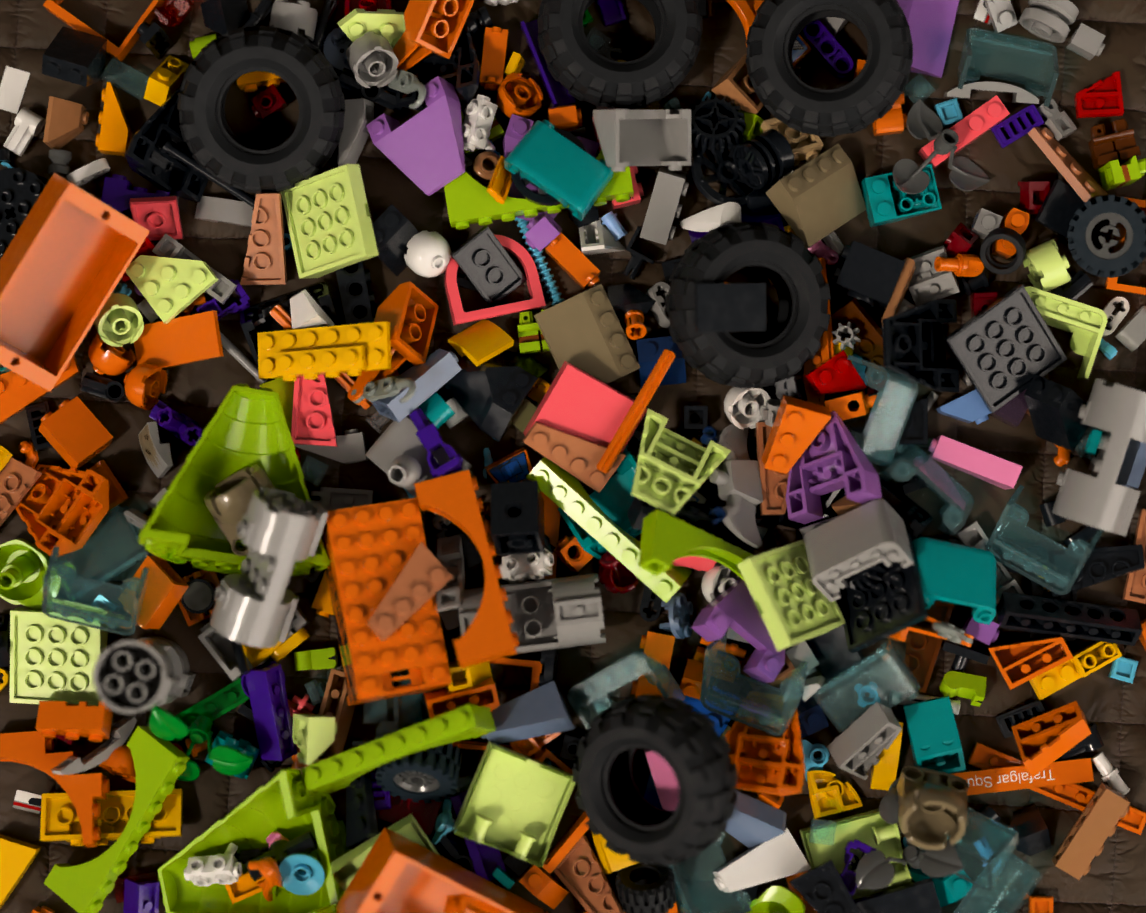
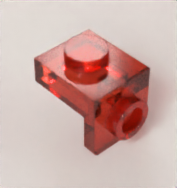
M167 0L162 6L156 7L154 13L163 25L172 27L180 25L195 5L190 0Z

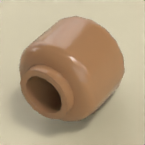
M491 151L479 153L471 166L474 178L478 182L489 183L500 157Z

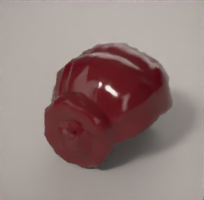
M609 551L601 556L598 579L607 591L625 594L636 588V585L639 583L638 577Z

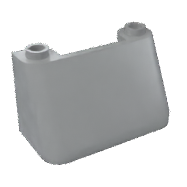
M691 109L593 110L594 125L606 166L611 167V172L626 171L625 167L668 166V170H682V166H691Z

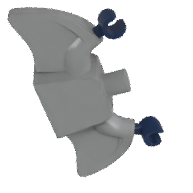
M731 424L716 435V430L713 427L707 426L702 431L701 442L708 445L710 440L731 450V453L723 460V464L718 466L709 476L710 482L718 485L719 497L726 501L725 507H716L709 512V514L715 513L717 515V519L713 521V524L723 521L738 538L750 546L758 548L762 546V541L756 525L755 513L756 505L763 502L759 463L756 460H750L747 450L749 428L739 429L734 424Z

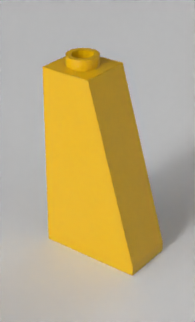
M0 834V909L41 850L40 846Z

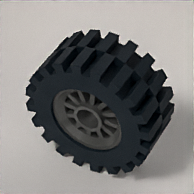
M452 742L401 757L377 767L376 783L378 786H382L381 789L384 792L390 791L389 795L393 797L399 795L401 796L400 799L405 801L409 798L413 799L412 802L419 803V800H424L425 803H431L432 800L441 802L443 798L449 799L451 795L456 793L462 753L459 752L457 746H453Z

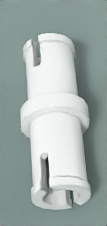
M1103 751L1091 758V762H1093L1102 775L1101 779L1104 782L1107 781L1111 788L1123 795L1131 790L1118 774L1119 770L1111 765Z

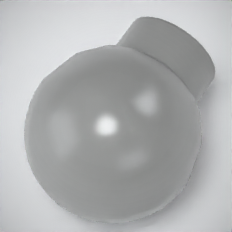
M409 455L398 456L389 467L388 477L390 481L400 487L413 486L421 477L420 463Z

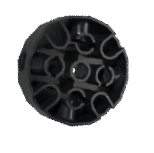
M21 168L0 170V258H2L49 179Z

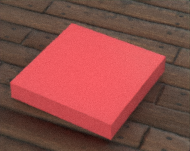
M177 196L130 198L129 204L132 220L150 231L147 237L151 241L161 240L165 233L173 239L183 238Z

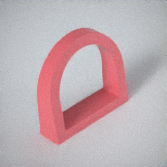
M494 234L503 248L511 252L521 263L527 279L530 300L470 312L463 311L457 286V270L459 266L451 256L445 270L444 280L453 326L546 306L535 262L521 244L506 236Z

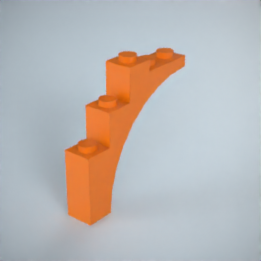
M38 731L1 733L0 762H15L28 765L55 779L68 794L76 809L81 824L83 845L87 848L97 847V841L101 840L100 826H97V817L101 816V806L97 801L106 800V793L110 792L109 779H106V776L102 773L53 774L51 771L68 757H78V755L74 752L51 753L54 750V739L42 737V734Z

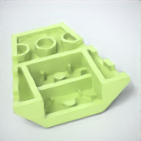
M648 408L631 495L674 516L731 453V450L710 440L706 448L665 428L669 419Z

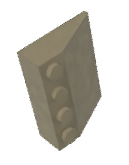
M839 143L779 180L766 192L796 236L804 241L806 249L866 210L852 161Z
M602 284L534 315L559 370L564 361H567L608 384L641 368Z

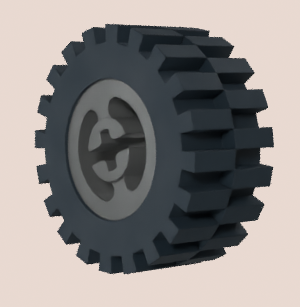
M1099 196L1091 201H1087L1075 212L1073 219L1069 223L1067 238L1072 257L1081 268L1098 277L1114 278L1128 274L1136 269L1146 257V214L1136 203L1122 196ZM1109 220L1110 224L1103 227L1100 232L1108 233L1109 230H1112L1113 235L1120 237V233L1116 225L1120 223L1125 227L1127 240L1123 248L1118 252H1109V248L1117 245L1118 241L1111 240L1110 243H1106V238L1098 236L1100 243L1103 245L1102 249L1098 250L1094 247L1092 232L1101 221Z

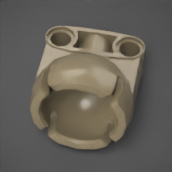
M257 464L251 468L245 467L216 484L215 490L208 491L204 497L207 509L230 543L232 551L239 556L248 554V546L239 547L235 544L240 539L237 536V526L242 521L244 513L246 514L254 489L259 491L260 487L275 488L266 472Z
M905 766L896 789L898 791V824L902 833H905L906 839L911 844L926 850L946 848L948 836V841L951 845L959 842L966 832L968 824V782L952 774L922 767Z

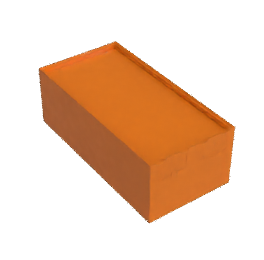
M54 172L0 259V364L51 392L150 231Z
M384 827L336 905L337 913H444L447 895L466 894L506 913H545L541 907ZM466 909V913H475L471 910Z

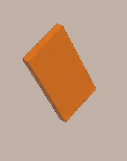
M212 310L174 318L168 324L163 323V321L145 324L143 333L134 342L137 365L151 363L164 369L223 357L217 311Z

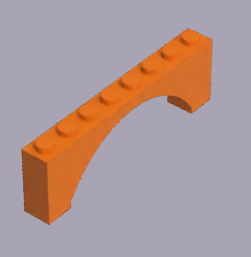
M465 470L415 483L414 486L421 511H430L438 514L458 526L474 543L484 565L485 586L480 607L466 632L460 639L454 640L460 667L465 668L517 654L515 647L520 645L517 633H511L509 624L514 623L511 610H505L504 601L508 600L505 587H499L498 579L502 578L499 564L494 565L492 557L496 556L493 542L488 543L486 534H490L487 520L482 521L480 512L485 511L482 498L477 499L475 490H479L476 476L471 477L470 471Z

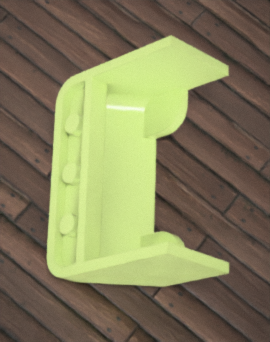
M1031 286L1024 287L1047 325L1072 333L1070 339L1071 350L1078 355L1084 356L1077 379H1088L1107 324L1105 312L1099 308Z

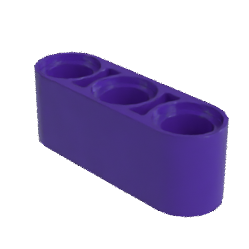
M819 20L807 25L801 31V37L836 78L847 77L853 68L851 56ZM814 27L817 29L818 35L810 36L806 29ZM828 44L832 47L833 52L824 53L821 46ZM840 61L845 62L848 69L841 71L836 67V63Z

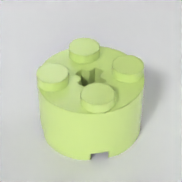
M1054 239L1027 250L1023 260L1024 268L1028 267L1030 274H1028V277L1034 288L1047 292L1071 281L1070 275L1066 270L1070 268L1069 262L1065 255L1060 256Z
M112 292L94 321V325L102 340L113 347H123V344L129 342L130 344L134 343L139 339L144 330L143 317L135 301L121 293Z

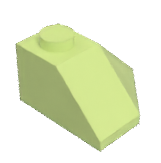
M293 713L292 738L294 744H297L298 748H300V752L297 754L299 763L311 765L335 741V735L338 731L335 717Z

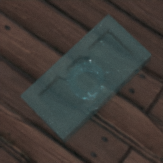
M112 57L101 75V79L111 82L114 86L143 100L149 77Z

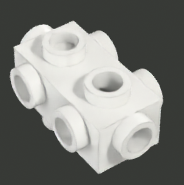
M478 94L476 99H472L465 108L462 131L463 145L466 151L474 152L475 149H485L486 151L493 152L495 150V146L488 138L498 105L490 102V98Z
M544 548L545 552L504 556L502 557V564H499L501 576L510 584L526 582L528 580H541L544 576L553 574L554 557L546 548Z
M230 843L224 854L218 853L211 856L189 857L187 867L184 869L185 880L191 881L194 885L205 887L216 883L231 885L234 882H238L242 874L241 863L234 857L238 846Z

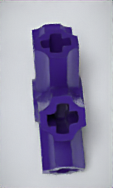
M160 400L153 407L149 415L158 425L167 429L169 433L190 446L195 447L202 437L204 429L198 426L196 421L182 412L180 414Z

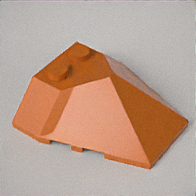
M38 464L35 469L43 474L15 508L21 520L26 523L29 534L36 541V546L52 558L82 549L109 511L108 480L93 470L86 469V471H82L76 468L64 469L60 466Z
M750 691L738 711L731 729L725 734V738L732 749L729 753L731 764H736L738 783L734 788L778 796L799 794L802 790L805 775V762L796 698Z

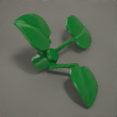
M158 706L152 708L149 728L154 735L163 740L172 741L176 737L181 740L189 733L192 742L186 752L187 756H190L195 743L201 744L207 740L208 758L213 760V768L216 771L225 775H238L247 770L254 759L253 756L245 755L237 749L226 745H217L212 749L213 732L211 728L213 722L210 718L197 716L194 722H191L190 726L187 727L181 719ZM188 760L185 771L177 780L193 781L197 779L200 774L199 765L192 760Z

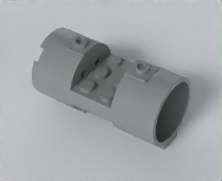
M1096 378L1089 400L1086 405H1081L1078 417L1081 418L1080 423L1103 430L1105 433L1101 435L1097 447L1099 449L1097 457H1092L1088 470L1092 471L1091 475L1065 468L1064 472H1059L1056 485H1059V491L1051 513L1126 537L1141 491L1116 484V480L1130 439L1146 444V393L1116 383L1108 382L1106 386L1105 380Z
M260 487L259 491L254 489L246 514L244 513L242 521L237 526V536L244 545L248 546L246 560H243L241 564V574L226 575L222 579L220 587H217L215 591L216 604L210 619V625L216 632L230 640L253 647L269 648L276 646L278 642H285L299 601L291 590H287L286 587L295 561H302L307 559L308 556L314 557L329 514L320 504L313 503L310 500H306L304 503L303 500L295 497L296 494L281 489Z
M598 573L499 585V587H505L508 599L504 601L505 610H511L514 622L509 624L511 633H517L520 646L515 647L516 653L606 643L605 633L600 634V630L604 629L600 588L594 586V583L599 582ZM484 587L465 589L463 605L459 608L461 636L469 628L478 612L483 598Z
M153 636L120 641L106 648L99 655L95 663L93 685H95L100 700L107 707L119 713L134 714L156 706L165 705L178 697L188 696L196 673L190 672L189 660L177 643L168 638Z

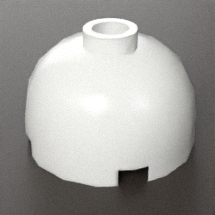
M425 230L415 234L408 241L407 254L404 253L406 265L414 273L430 278L437 277L445 272L451 259L450 253L452 251L449 243L442 235L436 231L428 232Z
M732 387L724 399V412L729 421L739 429L748 427L753 429L756 428L757 422L765 421L760 416L761 405H766L767 400L771 398L762 388Z
M720 563L715 564L714 568L705 572L702 577L701 589L705 599L709 603L737 582L740 577Z

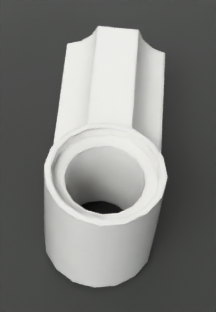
M23 107L17 114L14 121L15 126L3 146L22 157L32 138L37 136L42 130L45 119Z

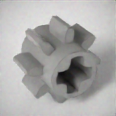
M848 322L847 326L838 323L839 328L837 331H832L836 336V339L832 342L835 345L841 343V350H845L846 347L854 350V344L861 342L856 335L860 332V329L854 328L852 330L851 322ZM849 333L851 337L844 340L842 335Z
M769 399L766 405H761L760 416H762V420H765L766 425L773 426L782 400Z

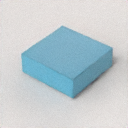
M957 98L934 106L943 127L958 123L963 119Z
M1122 656L1112 662L1108 677L1133 684L1139 661Z

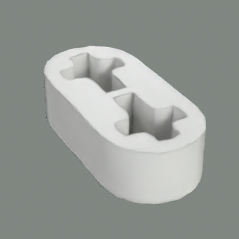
M101 158L71 172L66 178L79 187L106 174L111 168L106 158Z
M1115 297L1103 308L1107 319H1111L1107 325L1110 329H1105L1103 336L1112 334L1127 315L1130 305L1125 298ZM1121 302L1123 312L1118 311L1115 315L1111 314L1115 309L1113 303Z

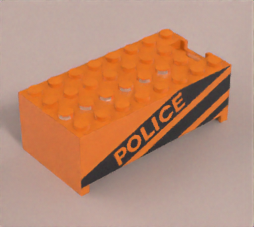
M418 498L327 511L329 514L321 538L330 560V566L326 568L347 687L348 706L432 692L452 684L435 594L383 642L367 625V622L418 545L422 542L427 547ZM409 670V675L391 678L390 672ZM410 679L411 681L410 685L393 687L392 681Z

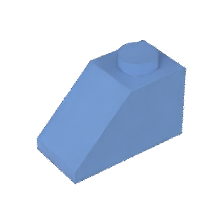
M976 389L936 409L942 415L966 423L975 421L977 425L988 420V414L991 413Z

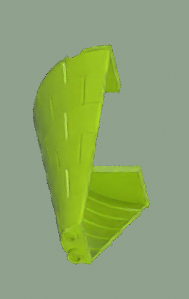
M236 384L231 387L217 409V413L203 431L202 437L186 458L185 464L171 482L169 489L154 509L150 519L140 531L139 543L140 545L146 544L145 550L151 554L176 564L191 561L192 568L223 574H241V564L243 560H246L247 555L239 556L232 551L230 543L207 509L204 497L208 491L215 490L216 484L245 467L251 468L257 464L266 472L276 489L296 494L295 497L303 500L304 503L306 500H310L303 480L305 477L295 452L296 448L286 423L278 393L265 387L259 389L250 388L246 384ZM321 537L314 557L308 556L305 560L295 561L291 576L307 575L313 567H315V571H322L330 566V560ZM240 539L235 542L239 547L246 546Z
M288 769L280 771L266 785H262L223 819H219L201 836L196 837L182 851L158 868V881L161 885L163 905L166 913H337L336 905L343 896L344 891L332 875L331 862L348 853L351 849H346V828L343 820L337 821L335 817L336 804L329 793L308 792L301 770ZM310 830L317 842L318 849L308 855L316 858L322 864L325 871L322 887L313 894L297 895L286 889H281L279 886H274L272 888L273 901H267L262 891L234 904L231 902L225 885L216 883L208 887L197 886L191 881H186L184 877V869L187 867L189 857L211 856L218 853L224 854L230 843L238 846L237 853H240L241 850L254 848L262 850V847L269 845L266 842L268 835L276 831L291 840ZM240 862L242 866V874L249 872L247 870L246 864L242 865V862Z

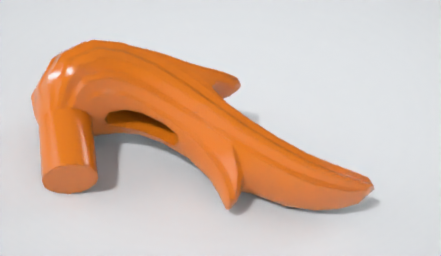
M265 857L261 860L249 861V870H259L265 878L257 883V885L262 887L264 898L269 902L273 901L272 888L274 886L283 887L280 869L276 860L271 857Z

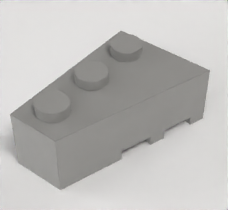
M660 166L640 238L664 245L667 244L668 239H673L676 227L672 226L674 217L679 218L682 205L678 204L681 195H686L689 185L688 182H685L687 172L668 170L667 166Z
M876 702L857 720L853 721L843 733L837 736L827 748L839 768L866 780L869 776L867 771L872 764H878L880 761L878 756L883 749L888 750L901 732L902 727L890 708Z

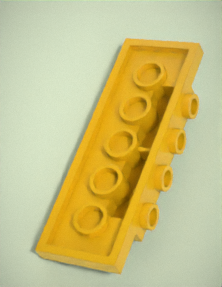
M383 321L257 333L259 379L283 378V381H297V377L304 376L306 380L318 379V375H326V378H338L340 373H347V376H361L363 371L392 369L390 322Z
M181 788L173 789L162 803L161 811L153 818L149 831L143 835L140 843L153 844L155 839H160V837H182L183 790ZM135 790L110 791L106 793V800L97 801L101 806V816L97 817V826H100L101 840L97 841V846L108 845V841H114L120 837L133 809ZM43 793L41 798L40 840L42 842L66 841L70 842V846H85L82 840L81 824L68 794Z

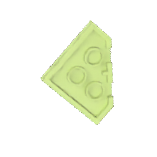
M354 9L337 22L352 43L359 37L364 36L365 33L371 31L385 37L392 49L406 30L404 12H396L389 9H377V11Z
M140 255L129 264L125 271L163 323L166 324L219 280L204 261Z

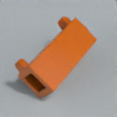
M485 27L479 81L480 86H483L485 90L497 91L504 79L509 39L508 29Z
M562 232L545 248V252L583 290L587 287L591 289L599 282L600 278L598 276L601 271Z

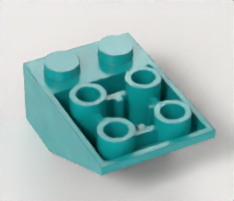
M932 164L926 165L922 170L929 176L930 181L927 188L918 194H906L900 191L895 186L892 172L862 180L860 185L870 227L889 224L942 209Z
M949 695L903 705L915 766L948 774L966 770Z

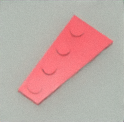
M318 375V379L306 380L302 376L297 377V381H294L291 437L294 444L338 447L325 375Z

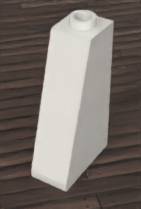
M785 828V833L752 849H747L712 873L715 876L713 880L720 891L723 890L724 892L731 893L810 870L811 867L788 828Z

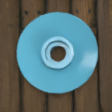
M295 853L287 856L280 863L279 869L283 887L289 892L297 895H310L322 887L325 871L322 864L313 856Z

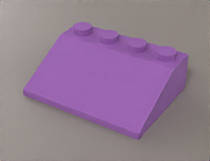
M897 0L904 11L911 31L913 63L910 72L942 78L959 0Z

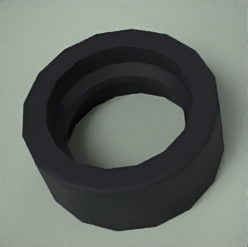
M997 228L986 236L981 245V261L992 273L1000 275L1010 274L1016 271L1022 264L1027 251L1026 243L1015 230ZM1004 239L1011 242L1017 250L1016 258L1010 263L996 261L991 256L989 250L993 241Z

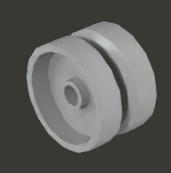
M1029 0L1030 8L1024 9L1019 18V23L1026 30L1042 39L1063 43L1070 31L1068 25L1073 24L1079 14L1078 8L1069 0Z

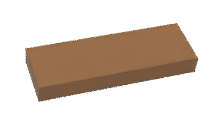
M906 258L882 319L898 314L916 269L913 259Z

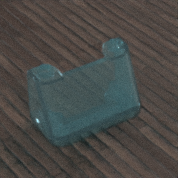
M905 445L879 472L887 481L893 478L896 481L905 482L914 475L918 479H923L926 486L945 502L937 512L940 513L942 518L941 525L938 528L946 535H956L966 523L974 507V498L971 493L917 445Z
M117 505L108 511L109 515L102 519L82 549L56 558L48 555L71 603H78L88 597V593H93L101 585L133 565L139 564L147 555L154 556L145 550L146 544L140 545L139 543L141 529L126 520L124 512L130 509L128 506L121 507Z
M891 639L881 644V647L876 650L877 653L875 651L871 652L869 656L834 678L828 679L827 685L825 683L822 684V687L812 695L840 734L876 702L892 708L905 699L910 701L919 695L918 690L921 688V685Z
M725 833L696 857H691L682 863L668 866V868L673 870L676 902L681 913H747L751 911L749 906L751 900L746 891L738 890L727 893L723 890L720 891L714 883L713 879L715 876L712 872L727 863L720 846L723 844Z

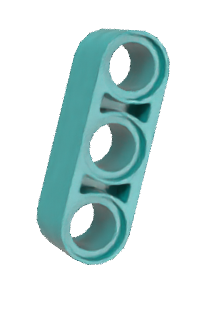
M436 392L418 406L437 428H440L455 414Z

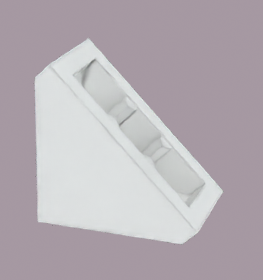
M601 218L579 228L581 252L584 255L627 251L619 241H615L606 226L601 224Z
M306 289L290 298L292 330L335 325Z

